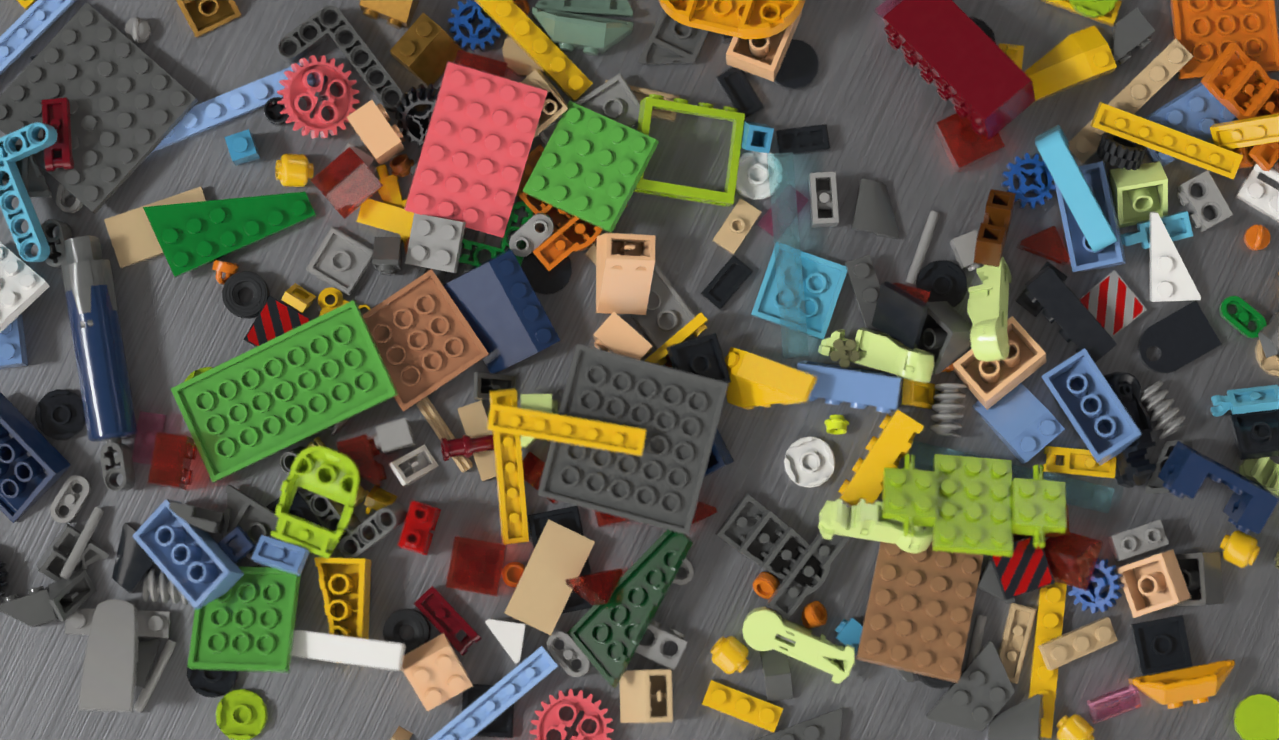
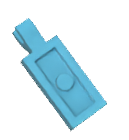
M1188 211L1160 217L1172 241L1193 236ZM1150 220L1136 223L1138 231L1121 234L1122 244L1125 246L1141 242L1143 249L1150 248Z
M1277 384L1227 390V396L1215 395L1211 397L1213 407L1210 410L1213 416L1218 417L1224 415L1228 410H1231L1232 414H1245L1279 409V386Z

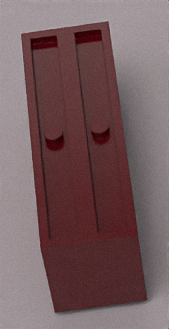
M903 0L883 17L885 23L884 31L888 35L887 41L890 46L896 51L900 49L905 54L903 55L905 61L911 67L916 66L921 71V77L928 84L933 83L938 88L937 92L944 101L950 100L955 105L953 108L956 113L963 119L966 117L971 122L972 129L979 136L983 134L990 140L1035 102L1032 80L952 0Z

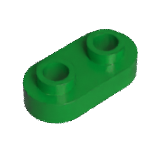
M1238 296L1227 297L1219 306L1221 317L1247 338L1259 337L1258 333L1264 326H1267L1265 318ZM1229 305H1233L1236 308L1235 314L1228 312ZM1249 321L1255 323V330H1250L1248 328Z

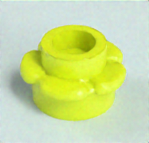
M830 415L829 419L824 421L826 432L833 435L845 434L849 421L845 420L843 415Z

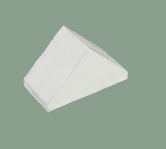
M425 444L389 464L405 488L439 466Z
M488 619L485 622L506 652L515 664L520 662L526 624Z

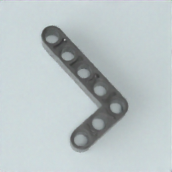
M327 5L279 41L278 51L286 62L295 63L331 38L382 106L389 112H397L398 102L390 105L386 102V98L389 94L395 93L399 95V101H401L403 95L401 89L336 6ZM336 14L338 19L334 24L325 23L327 15ZM309 29L317 30V36L312 40L305 38V32ZM344 34L353 35V40L349 44H342L340 39ZM289 44L297 46L296 52L292 55L284 53L285 47ZM364 53L369 56L365 64H357L355 62L359 54ZM376 73H380L384 76L382 83L372 84L371 77Z
M299 446L281 456L280 466L287 477L295 460L294 456L297 457L303 450L307 449L306 447ZM298 486L297 491L320 524L327 529L336 531L345 505ZM394 502L378 510L363 523L359 521L353 512L351 521L339 540L337 548L347 558H355L363 554L405 522L407 517L406 508L402 504ZM371 527L374 528L375 534L372 532Z

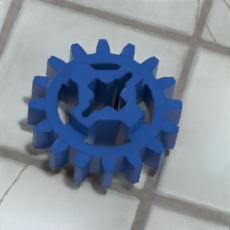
M467 0L466 4L458 1L459 9H451V13L455 18H448L449 24L454 25L449 28L450 34H457L453 38L456 43L462 41L461 47L463 49L471 45L472 52H475L476 46H480L482 51H485V44L487 43L493 47V38L500 39L501 35L497 30L502 28L494 20L485 18L482 14V8L475 1ZM472 8V11L469 14H467L466 16L463 15L464 12ZM476 15H478L480 24H478L474 34L471 23H474ZM459 28L466 29L470 37L464 36ZM490 32L487 36L480 39L483 33Z
M1025 153L1023 160L1016 156L1014 158L1015 165L1009 162L1006 166L1010 172L1004 171L1002 173V176L1007 178V181L1002 182L1001 186L1008 187L1006 192L1016 193L1015 202L1017 200L1020 201V208L1022 209L1026 203L1029 204L1030 209L1035 208L1036 202L1043 206L1045 204L1043 198L1050 200L1053 196L1049 191L1056 190L1055 185L1052 184L1054 182L1053 176L1044 160L1042 162L1039 161V154L1030 159L1029 154ZM1033 165L1035 168L1026 170L1023 167L1021 168V166ZM1042 172L1045 175L1046 186L1041 180ZM1013 176H1014V178L1017 180V183H1018V189H1017V190L1015 189V187H1014V185H1013ZM1033 177V184L1027 186L1025 184L1026 178ZM1026 193H1034L1035 195H1038L1032 198L1024 197Z
M1099 556L1092 557L1091 560L1087 557L1082 559V563L1078 562L1073 565L1076 571L1068 573L1073 580L1066 582V585L1073 588L1068 595L1076 596L1073 602L1075 605L1081 602L1083 611L1091 607V612L1096 613L1099 609L1101 612L1108 610V606L1113 607L1117 604L1115 599L1122 597V594L1117 590L1124 587V584L1118 583L1117 579L1122 577V574L1114 573L1116 565L1109 567L1108 559H1103L1100 562ZM1097 582L1098 587H1093L1092 583Z

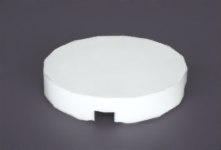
M755 151L743 153L739 158L736 190L743 197L750 200H764L771 197L779 189L782 182L783 172L779 160L770 152L769 154Z
M811 436L800 438L792 443L786 451L784 459L785 471L790 480L806 488L818 487L827 482L833 474L836 464L834 452L829 444Z

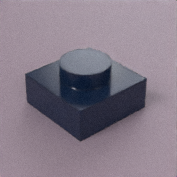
M237 526L218 543L234 563H238L256 547L240 526Z

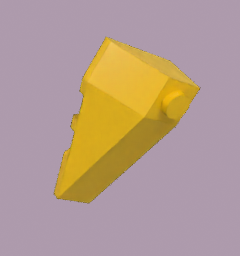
M1093 25L1070 34L1024 71V73L1032 80L1035 101L1108 75L1117 68L1107 41L1096 26Z
M730 347L725 357V364L731 380L726 391L727 402L746 410L754 409V406L771 407V404L777 403L787 405L807 402L817 380V377L734 347Z

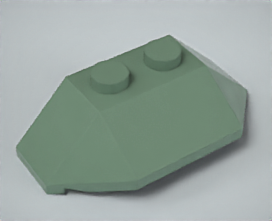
M536 7L532 8L534 20L561 51L573 52V49L583 50L584 54L597 56L598 52L605 53L633 32L634 22Z

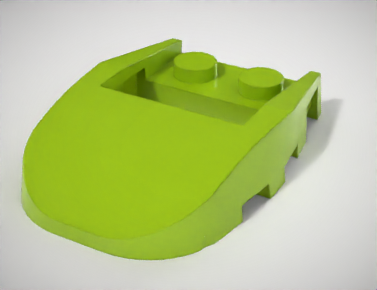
M313 446L303 450L294 460L287 479L283 480L280 489L282 491L280 501L275 512V516L278 517L275 530H272L271 536L305 548L314 554L328 559L351 521L360 485V472L356 464L345 454L324 446ZM298 486L345 505L336 531L289 513Z

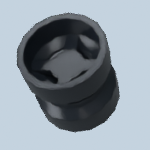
M274 97L269 99L264 106V113L267 119L275 126L286 125L285 121L289 117L288 113L280 114L285 105L277 104L282 98Z

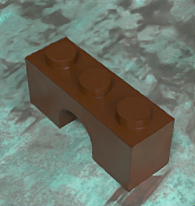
M990 189L984 221L980 225L976 239L974 263L999 267L1013 217L1016 193Z

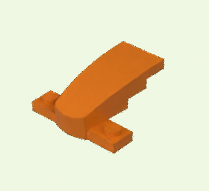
M1230 43L1200 82L1239 120L1279 113V81L1271 79L1257 61H1251L1236 43ZM1279 141L1254 145L1248 154L1262 170L1270 171L1279 159Z
M540 144L528 155L516 195L532 210L534 215L545 213L553 219V235L532 251L547 271H550L570 253L584 251L591 247L597 241V236L601 234L603 229L523 192L544 150Z

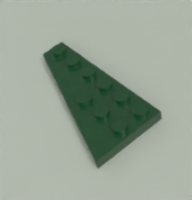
M667 529L567 632L613 688L617 687L693 544L686 534Z

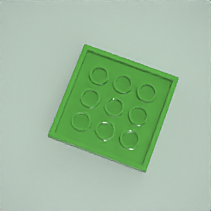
M569 101L567 104L569 109L562 114L523 192L612 233L659 142L653 137Z
M238 567L244 575L227 593L205 606L195 609L188 668L198 670L289 672L301 575L298 576L273 567Z

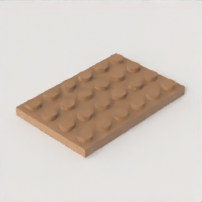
M933 541L925 551L909 553L900 549L896 544L880 542L856 659L958 683L984 554L934 551Z

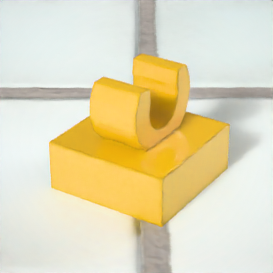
M999 43L998 47L1022 70L1024 46Z
M294 283L285 291L281 300L289 307L292 306L298 312L304 313L313 304L316 296Z
M374 485L364 502V505L367 506L366 514L369 515L372 509L378 511L396 502L398 496Z

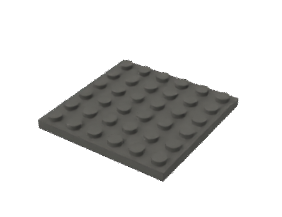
M86 2L0 96V130L5 135H8L32 123H43L41 100L67 97L70 103L74 168L65 170L64 167L56 168V171H49L48 173L90 211L96 214L198 100ZM43 128L38 133L40 141L43 140ZM18 139L16 144L23 145L22 140ZM41 150L34 155L38 164L46 170L44 150ZM54 151L55 158L62 157V151Z
M577 344L558 415L646 429L643 453L640 456L551 440L537 495L689 535L728 383Z

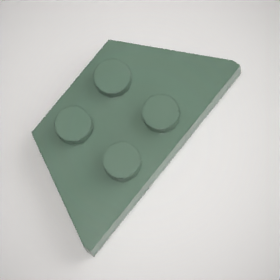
M539 0L535 5L536 8L574 14L633 18V10L628 0Z

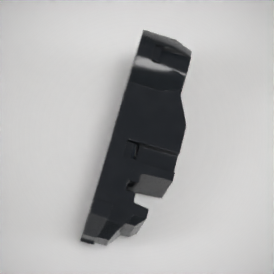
M1117 371L1104 375V378L1142 434L1124 451L1116 455L1120 476L1116 477L1117 484L1126 488H1132L1133 486L1145 484L1151 478L1152 473L1156 469V464L1150 463L1149 459H1145V454H1148V448L1157 445L1156 441H1152L1150 432L1153 429L1150 417L1141 403L1142 391L1139 381L1130 373Z

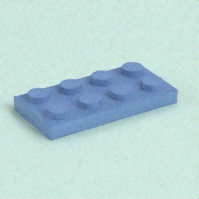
M1199 83L1145 117V119L1204 141L1212 137L1210 127L1213 124L1239 120L1202 83ZM1146 147V152L1151 161H1160L1162 167L1177 159Z

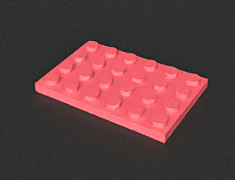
M448 61L404 209L420 215L466 222V228L503 238L548 91Z

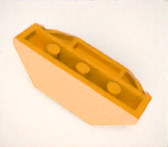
M1234 659L1222 660L1129 678L1128 680L1130 685L1158 704L1167 705L1168 709L1182 707V701L1193 700V704L1208 702V696L1216 695L1235 666Z

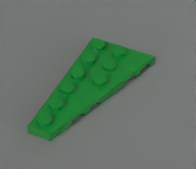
M306 192L143 207L175 278L316 216Z

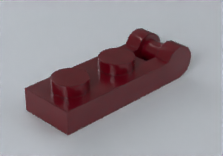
M65 97L41 100L42 122L53 126L57 131L56 142L44 149L46 171H56V168L63 167L65 170L73 169L74 160L72 156L69 99ZM43 129V140H44V138H45V136H46V133H45V130ZM54 151H62V157L55 158Z
M433 586L413 603L441 634H445L448 641L462 656L469 651L468 648L474 642L477 644L482 639ZM463 629L467 635L459 641L455 635Z

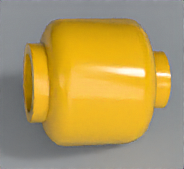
M283 154L280 160H276V180H280L283 186L304 187L308 182V178H313V163H309L307 156L304 154Z
M1240 530L1234 531L1231 536L1226 534L1220 545V548L1224 550L1223 559L1240 568H1245L1248 564L1252 566L1261 547L1257 546L1258 540L1255 537Z
M722 636L710 650L712 662L726 674H732L736 670L741 673L749 663L747 659L749 649L734 636L726 638Z
M1074 714L1071 717L1065 715L1056 725L1059 729L1056 734L1057 740L1095 739L1093 736L1094 727L1079 714Z

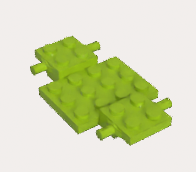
M906 454L904 456V468L885 467L883 471V518L904 522L903 535L905 537H908V533L909 537L915 535L914 526L933 527L934 551L1011 557L1013 552V534L1034 535V547L1038 548L1039 545V548L1045 546V533H1064L1066 530L1065 482L1043 479V465H1040L1039 469L1038 464L1033 466L1032 479L1014 478L1012 481V460L935 454L933 458V471H923L915 469V455L911 454L910 457V454Z

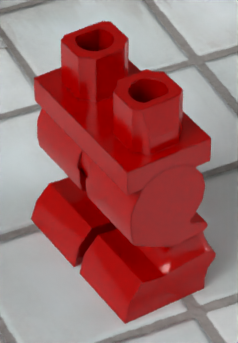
M411 500L398 542L399 548L427 556L434 535L430 533V530L435 531L441 509Z

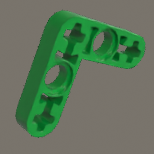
M524 202L513 204L500 248L463 239V249L471 251L472 246L476 248L472 254V261L468 260L470 255L461 254L459 263L477 267L482 264L477 258L480 250H488L491 258L504 252L505 246L510 249L508 235L511 231H517L520 228L516 226L511 227V222L515 224L518 220V215L514 214V211L520 209L521 206L524 207L523 211L527 213V217H522L520 225H523L533 216L532 210ZM521 240L518 247L525 248L526 242ZM515 255L519 265L521 266L523 257Z

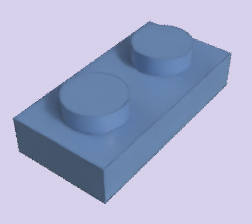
M261 535L251 559L254 562L300 576L310 552L305 548Z

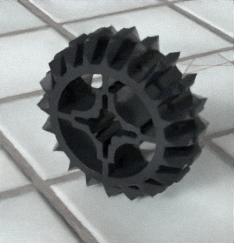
M422 83L417 88H410L408 92L402 95L401 101L397 104V112L395 114V118L398 120L397 127L403 129V136H410L409 143L414 140L418 142V148L424 143L430 123L428 121L430 112L433 113L440 87L435 89L432 83L427 88Z

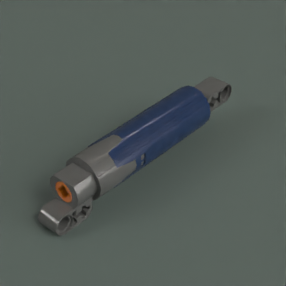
M48 219L41 225L50 247V255L45 262L49 266L62 270L88 440L92 442L106 441V444L100 451L106 487L112 491H128L135 484V472L131 450L128 445L122 443V439L135 435L137 433V425L110 260L103 259L100 238L90 235L73 238L72 230L67 223ZM58 226L59 233L54 238L53 229ZM118 450V455L114 457L113 453H116ZM119 473L123 476V483L120 486L116 481Z

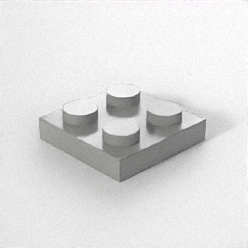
M414 213L405 264L457 273L466 222Z

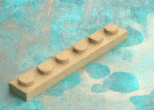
M1175 38L1108 105L1135 114L1194 56ZM1092 120L1069 141L1070 152L1081 164L1097 151L1102 135L1105 132L1090 126Z

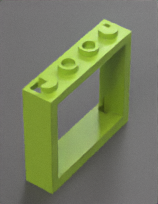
M650 94L649 97L642 99L640 102L637 131L648 136L652 108L732 121L733 128L724 192L643 179L644 173L634 192L724 207L733 205L745 114L738 113V109L733 107H723V110L715 109L713 104L698 103L697 106L688 104L689 101L686 99L675 98L673 101L664 100V96Z

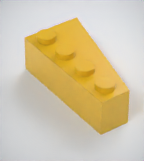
M896 410L892 416L887 414L879 425L883 430L878 438L873 435L865 447L869 452L864 459L859 457L853 466L852 471L855 474L850 481L845 479L838 492L841 493L839 499L843 500V503L850 507L852 505L857 506L861 499H865V503L874 504L883 490L884 468L898 467L900 459L908 452L912 446V440L917 433L921 432L924 427L923 425L899 410Z
M314 557L319 574L320 589L322 590L325 603V614L327 615L330 627L329 633L331 635L369 639L372 560Z

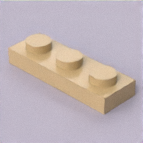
M1102 617L1045 642L1038 647L1047 670H1053L1118 640L1110 618Z

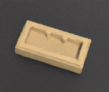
M740 198L712 242L734 255L762 212Z

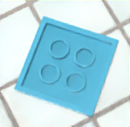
M776 242L751 316L823 340L847 274L846 267Z

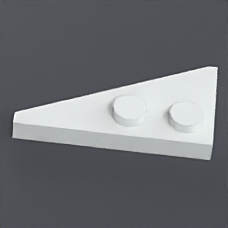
M1150 212V301L1201 300V296L1157 212Z

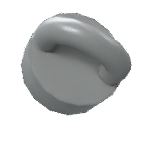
M135 17L127 22L125 35L133 43L142 44L150 38L151 27L143 18Z

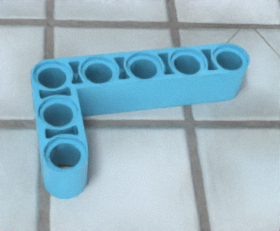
M38 122L0 138V207L20 256L29 262H43L50 255L49 244L16 165L17 161L44 150L56 142V129L49 124ZM43 128L46 136L44 140L40 141L38 133ZM18 139H21L23 143L20 151H17L15 147ZM7 172L10 179L8 184L4 185L2 177ZM17 196L19 206L14 209L12 207V200ZM25 220L29 224V228L26 233H24L21 228L22 223ZM34 244L38 246V254L35 257L31 254V248Z
M1059 124L1036 136L1035 144L1093 252L1095 253L1118 241L1070 152L1069 142Z

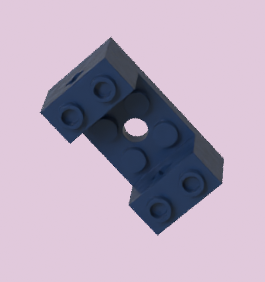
M1180 441L1175 445L1158 475L1164 481L1162 486L1181 499L1185 496L1194 499L1206 477L1219 484L1222 482L1234 492L1223 512L1229 516L1228 521L1246 534L1253 531L1259 535L1279 502V498L1264 486Z

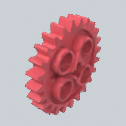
M315 55L309 56V62L306 58L299 59L300 65L297 63L291 64L293 72L289 70L284 72L288 80L279 81L284 86V89L277 91L278 94L283 95V99L279 100L277 104L285 105L280 114L288 113L289 117L285 122L291 123L294 121L293 130L296 131L302 128V136L308 135L310 131L311 138L313 139L317 138L319 133L321 138H328V132L332 136L337 135V128L340 131L345 130L346 127L343 122L349 123L347 116L356 111L352 105L360 103L359 100L353 98V95L359 93V90L352 89V85L357 81L348 80L351 71L343 73L344 64L341 63L335 66V58L329 59L327 63L325 55L320 56L318 61ZM309 74L315 77L314 87L310 86L307 82ZM324 76L327 77L326 83H324ZM332 83L338 87V95L336 97L330 92ZM318 92H319V97L322 98V101H319V102H317V101H318V97L315 96V93H318ZM300 97L304 98L307 102L305 110L300 109L298 105ZM323 107L329 110L330 117L328 120L322 117L321 111ZM311 111H313V118H310Z
M570 689L568 696H564L560 690L558 699L549 695L550 704L541 702L544 710L534 711L539 716V720H531V723L536 725L537 729L531 730L530 734L537 735V738L534 740H548L547 732L551 729H557L561 733V740H564L567 735V731L564 730L565 727L572 726L581 710L584 711V715L576 728L579 735H573L570 740H612L606 735L613 732L614 729L606 727V724L610 723L612 718H604L603 715L608 709L600 710L598 708L601 700L592 703L593 694H590L585 699L583 698V690H580L578 696H574L573 690ZM564 706H569L574 711V717L569 721L562 720L559 716V711ZM593 719L596 722L597 728L593 733L583 731L582 722L584 720Z

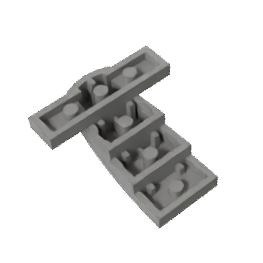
M114 599L97 604L96 609L78 608L66 619L65 634L89 635L82 673L79 710L133 712L134 687H136L137 662H139L138 637L169 639L171 612L142 611L127 601Z

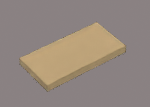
M198 187L104 219L120 268L164 254L143 207L207 201L203 188Z
M548 519L504 614L551 635L595 541Z

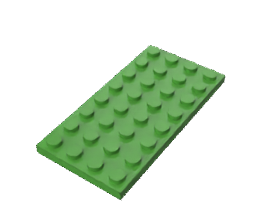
M355 300L171 388L212 482H217L398 395Z

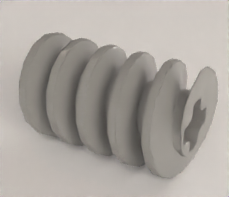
M1158 381L1144 389L1140 398L1142 404H1147L1145 407L1147 413H1153L1150 416V421H1158L1154 430H1164L1159 437L1160 439H1164L1184 427L1185 425L1181 424L1186 418L1184 415L1176 417L1180 410L1179 407L1170 408L1174 399H1165L1169 393L1168 389L1159 390L1163 381Z
M957 383L935 385L934 389L941 393L933 396V399L940 402V404L932 405V409L939 414L931 415V420L937 423L930 425L929 429L938 435L961 437L954 430L962 428V425L957 423L956 419L964 417V415L957 412V409L965 408V405L958 402V399L966 397V394L959 391L961 388H966V385Z
M151 569L149 575H146L143 586L144 601H147L151 595L152 601L157 602L161 595L163 602H168L171 597L173 603H178L180 598H182L183 604L189 603L162 570L159 577L156 576L155 569Z

